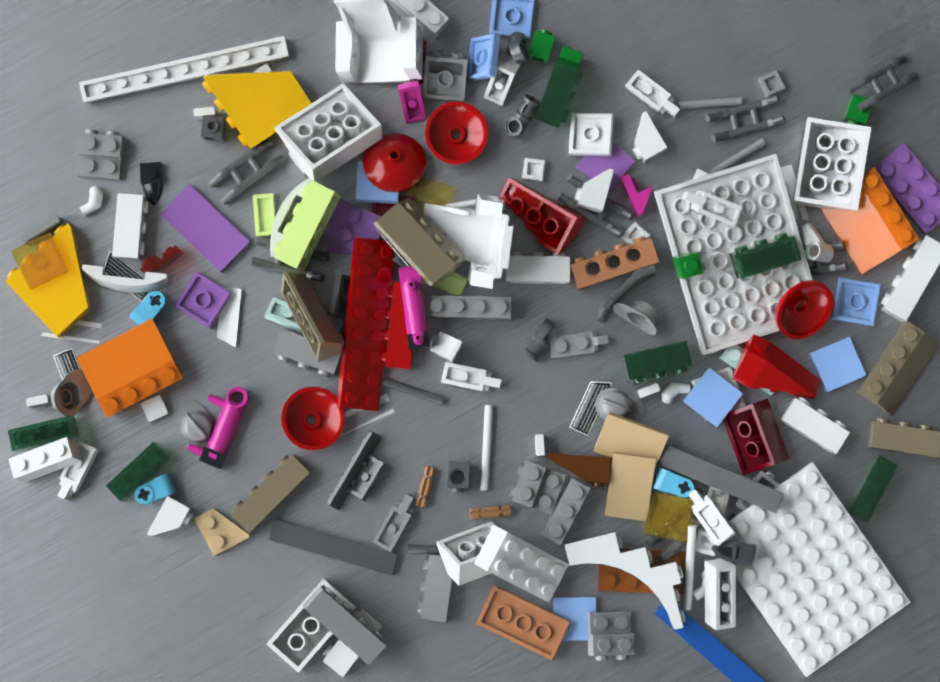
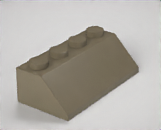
M409 197L398 202L374 223L379 231L430 286L451 276L465 261L459 249L447 240L446 235L436 228L432 220L425 216L418 208V205Z
M284 272L281 294L317 362L341 353L342 344L344 343L343 338L339 332L335 331L331 315L326 314L324 302L321 297H317L312 280H308L304 273Z
M908 320L903 322L856 393L892 416L939 346Z

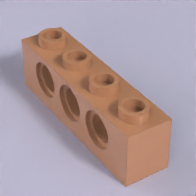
M643 236L634 239V244L626 246L625 243L613 246V251L606 253L604 249L593 253L594 257L586 259L583 256L574 259V264H571L570 268L577 289L581 290L634 272L642 267L645 268L658 264L659 260L652 239H646ZM629 251H638L640 258L637 261H631L628 258ZM610 257H617L620 261L619 266L616 268L610 267L608 259ZM589 264H597L600 268L599 273L595 275L590 274L587 269Z

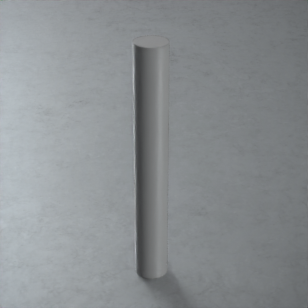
M742 97L678 101L679 109L742 105Z
M762 138L712 168L708 173L711 174L732 167L766 146L765 141Z

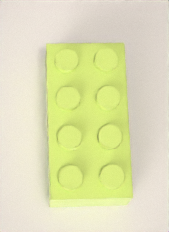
M311 181L310 184L307 183L302 192L304 197L301 203L296 204L292 213L294 217L291 223L288 222L283 230L285 235L281 242L278 241L273 251L275 253L274 258L303 272L341 198V195L314 181Z

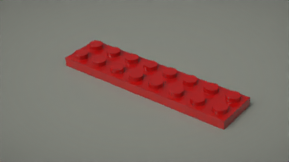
M354 237L337 407L379 411L384 365L381 362L382 350H385L386 346L384 331L388 326L386 313L387 308L390 307V298L388 296L389 288L392 287L393 258L395 257L394 250L386 241Z

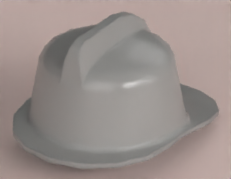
M639 300L630 306L621 303L613 305L615 313L624 320L632 323L649 335L657 334L655 325L661 316V312L651 303Z
M82 370L71 371L51 392V407L57 409L64 416L75 415L92 393V389Z
M618 388L604 389L598 394L595 401L596 412L605 420L608 412L639 423L644 418L645 407L641 399Z
M192 400L180 403L174 410V424L186 440L192 445L206 447L216 424L207 410L200 403Z

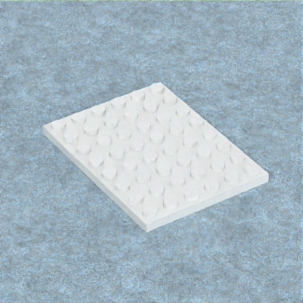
M777 154L765 156L654 191L673 257L690 252H699L704 273L679 279L701 354H709L746 342L753 334L762 337L780 331L775 320L779 301L796 284L813 279ZM697 190L705 191L742 206L743 209L736 227L695 212V210L691 209V203L682 200L684 192L696 195Z
M813 462L774 488L784 493L777 513L754 504L750 505L728 521L736 534L727 540L757 545L753 567L732 563L736 566V579L806 677L910 603ZM708 535V539L714 546L716 543L713 541L711 536Z

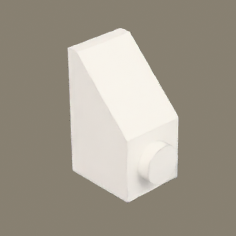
M503 53L497 62L496 77L490 79L483 98L503 106L521 64H517L513 57Z
M646 111L642 113L633 144L635 148L632 149L638 160L642 159L643 163L665 152L667 149Z
M613 169L606 170L585 182L582 188H577L574 199L578 201L577 207L602 213Z
M440 331L438 335L434 334L430 340V352L453 363L463 343Z
M167 496L147 535L155 536L182 528L184 524L188 525L193 516L190 513L192 508Z

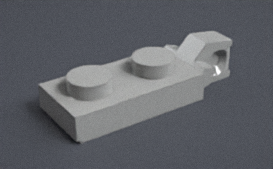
M583 332L548 338L551 359L594 353L599 351L598 346L609 344L607 335L596 337V332Z
M406 494L401 503L396 501L392 505L372 543L390 553L392 552L412 516L413 509L409 508L414 497Z

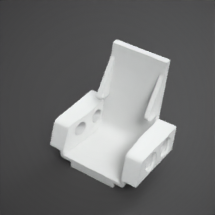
M334 0L343 20L336 22V73L343 83L381 84L422 79L423 26L417 17L400 16L388 0Z
M478 194L476 210L425 203L423 212L425 216H428L436 228L446 235L447 240L459 249L465 261H469L467 277L470 285L492 289L494 278H501L502 269H508L513 225L509 220V216L502 214L503 202L500 197Z

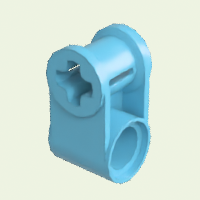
M159 291L150 292L142 303L134 309L129 318L137 325L151 318L155 322L168 304L167 296ZM154 297H161L159 299L160 305H153L155 303Z
M658 468L652 488L681 498H688V494L694 490V485L691 480ZM684 482L688 483V488L691 489L690 492L686 491L685 494H682L678 486L683 485Z
M166 473L139 486L135 490L134 496L138 503L147 505L176 494L177 489L170 473ZM143 489L146 492H150V495L147 496V501L144 498H140Z

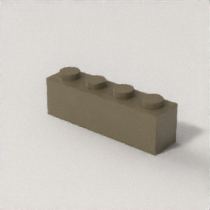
M877 418V422H871L867 448L940 459V432L933 431L932 426L920 425L919 428L911 427V423L898 422V425L890 424L888 419Z
M294 455L283 457L278 463L280 467L275 472L269 471L263 477L265 482L260 487L255 485L247 493L250 497L245 502L240 500L232 508L234 512L231 516L248 533H252L311 474Z

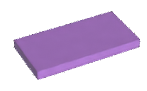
M190 184L160 213L220 272L251 243Z

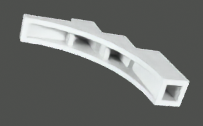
M615 532L564 544L569 566L585 563L605 564L620 568L637 577L660 599L668 613L673 629L683 628L682 623L686 622L683 609L679 610L677 601H680L678 589L673 588V585L681 583L680 578H683L681 566H677L676 562L650 568V563H653L650 550L646 551V548L642 547L620 553L619 549L623 548L620 535L616 536Z

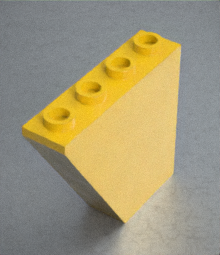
M291 71L209 74L203 76L205 81L202 84L206 91L214 93L217 98L214 100V103L220 112L225 110L229 116L226 118V121L232 129L237 128L240 133L237 136L244 147L248 145L250 149L274 134L277 125L312 104Z
M68 223L60 225L54 231L55 235L50 240H44L38 246L40 249L35 254H29L23 260L24 264L20 268L11 270L7 275L8 279L5 280L59 338L66 334L91 310L75 231Z

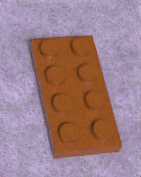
M619 549L620 553L626 552V551H630V550H634V549ZM650 550L653 563H650V568L671 562H676L677 566H681L683 578H680L681 583L673 585V588H677L679 594H684L685 551H679L676 555L664 561L660 556L664 551ZM599 564L598 591L654 593L634 575L620 568Z

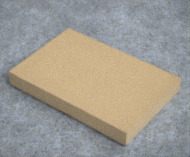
M608 412L593 452L613 458V452L656 458V468L669 433Z
M613 452L604 516L647 522L656 458Z

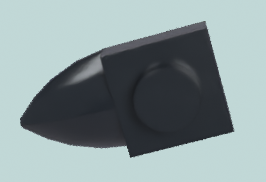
M139 163L143 192L147 200L152 205H155L163 189L162 163Z
M726 541L721 546L715 544L711 547L713 552L725 561L751 567L754 565L757 545L738 541Z

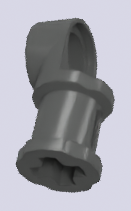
M518 31L510 34L507 53L510 57H513L517 64H521L529 59V54L525 47L527 37L524 33Z
M525 94L519 109H516L512 117L505 122V130L509 135L517 136L522 134L531 122L533 112L541 104L533 96ZM513 120L520 124L518 132H514L511 129V122Z
M547 318L534 332V339L528 347L521 350L534 362H537L540 353L549 347L543 338L555 324Z

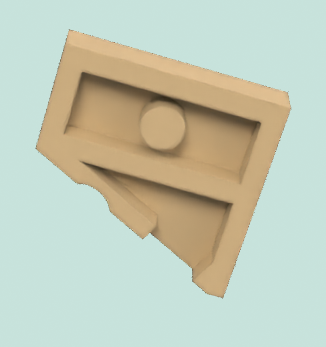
M214 508L194 518L213 556L251 537L249 533L245 532Z

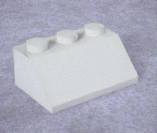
M492 521L437 541V547L446 571L459 586L491 574L475 565L474 562L491 529L495 525Z

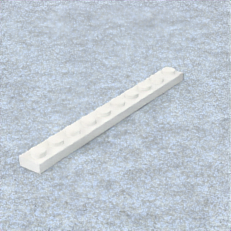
M285 36L86 80L79 82L83 103L87 104L202 78L209 74H219L289 58Z

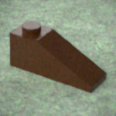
M546 453V459L582 480L591 482V487H604V483H609L611 457Z

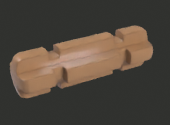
M425 466L424 477L421 479L418 491L419 497H417L415 505L425 508L427 506V496L429 497L433 483L432 477H434L436 472L434 467Z
M510 505L470 509V518L472 520L480 519V517L486 519L500 517L501 515L503 517L512 515Z

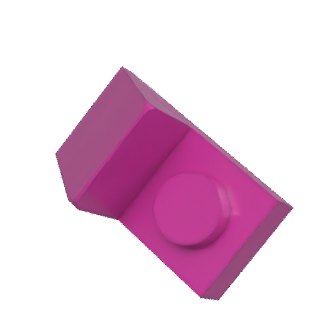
M413 81L397 85L406 124L425 120L426 115L419 82Z
M629 174L624 175L620 178V182L636 217L639 218L644 211L653 186L637 193L636 190L639 187L635 178H630Z

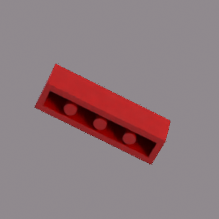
M394 282V287L389 288L388 298L392 300L391 308H387L386 320L390 321L389 329L384 331V341L387 342V349L382 350L381 362L385 363V368L411 370L413 351H409L401 285L400 282Z

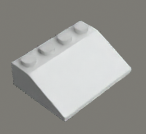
M341 84L275 127L276 132L301 169L314 182L319 181L382 139V127L379 121L344 84Z
M808 117L805 125L792 204L815 208L858 211L871 127Z

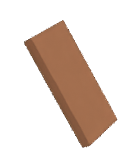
M493 585L475 624L553 661L571 621Z

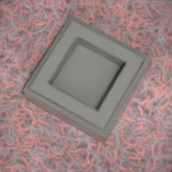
M778 70L758 78L766 98L786 90Z

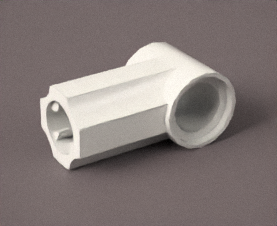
M807 223L800 226L798 231L802 245L805 247L806 257L809 260L823 263L831 261L834 255L833 247L824 242L813 224Z

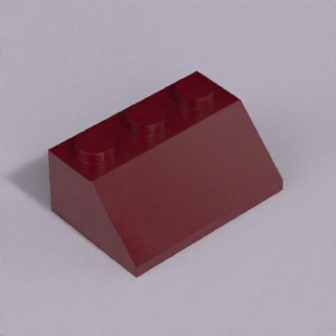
M768 398L731 411L723 419L743 475L790 459Z

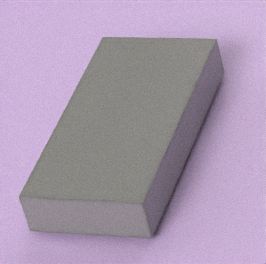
M54 215L20 236L23 243L30 246L64 223L58 215Z

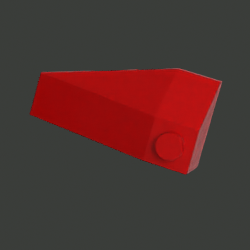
M511 177L508 178L499 195L514 214H517L524 222L525 227L535 235L536 240L557 255H560L578 236L586 220V217Z
M755 334L744 345L732 377L733 380L752 389L764 388L770 389V392H788L793 396L811 399L816 397L821 383L818 377L776 345Z

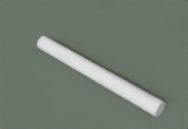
M485 405L480 488V490L489 491L493 423L492 405Z
M688 525L684 610H692L697 528L695 525Z

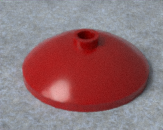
M459 101L445 103L436 108L427 120L425 126L427 146L431 153L442 162L452 165L466 164L476 159L483 152L488 140L487 122L482 113L468 103ZM455 132L461 134L459 139L453 138Z
M389 133L382 135L380 141L365 150L363 169L367 179L378 189L386 192H403L414 187L422 179L426 169V156L421 145L412 137L400 133ZM396 154L398 157L394 159L391 158V155Z
M815 280L803 281L790 288L783 295L776 309L775 320L778 329L791 339H804L816 334L825 326L833 312L834 297L831 290L822 282Z
M305 387L294 392L286 400L281 412V426L284 434L291 443L304 450L317 451L329 447L340 437L345 425L344 409L337 407V397L330 391L320 387ZM314 417L316 422L310 424L308 418Z

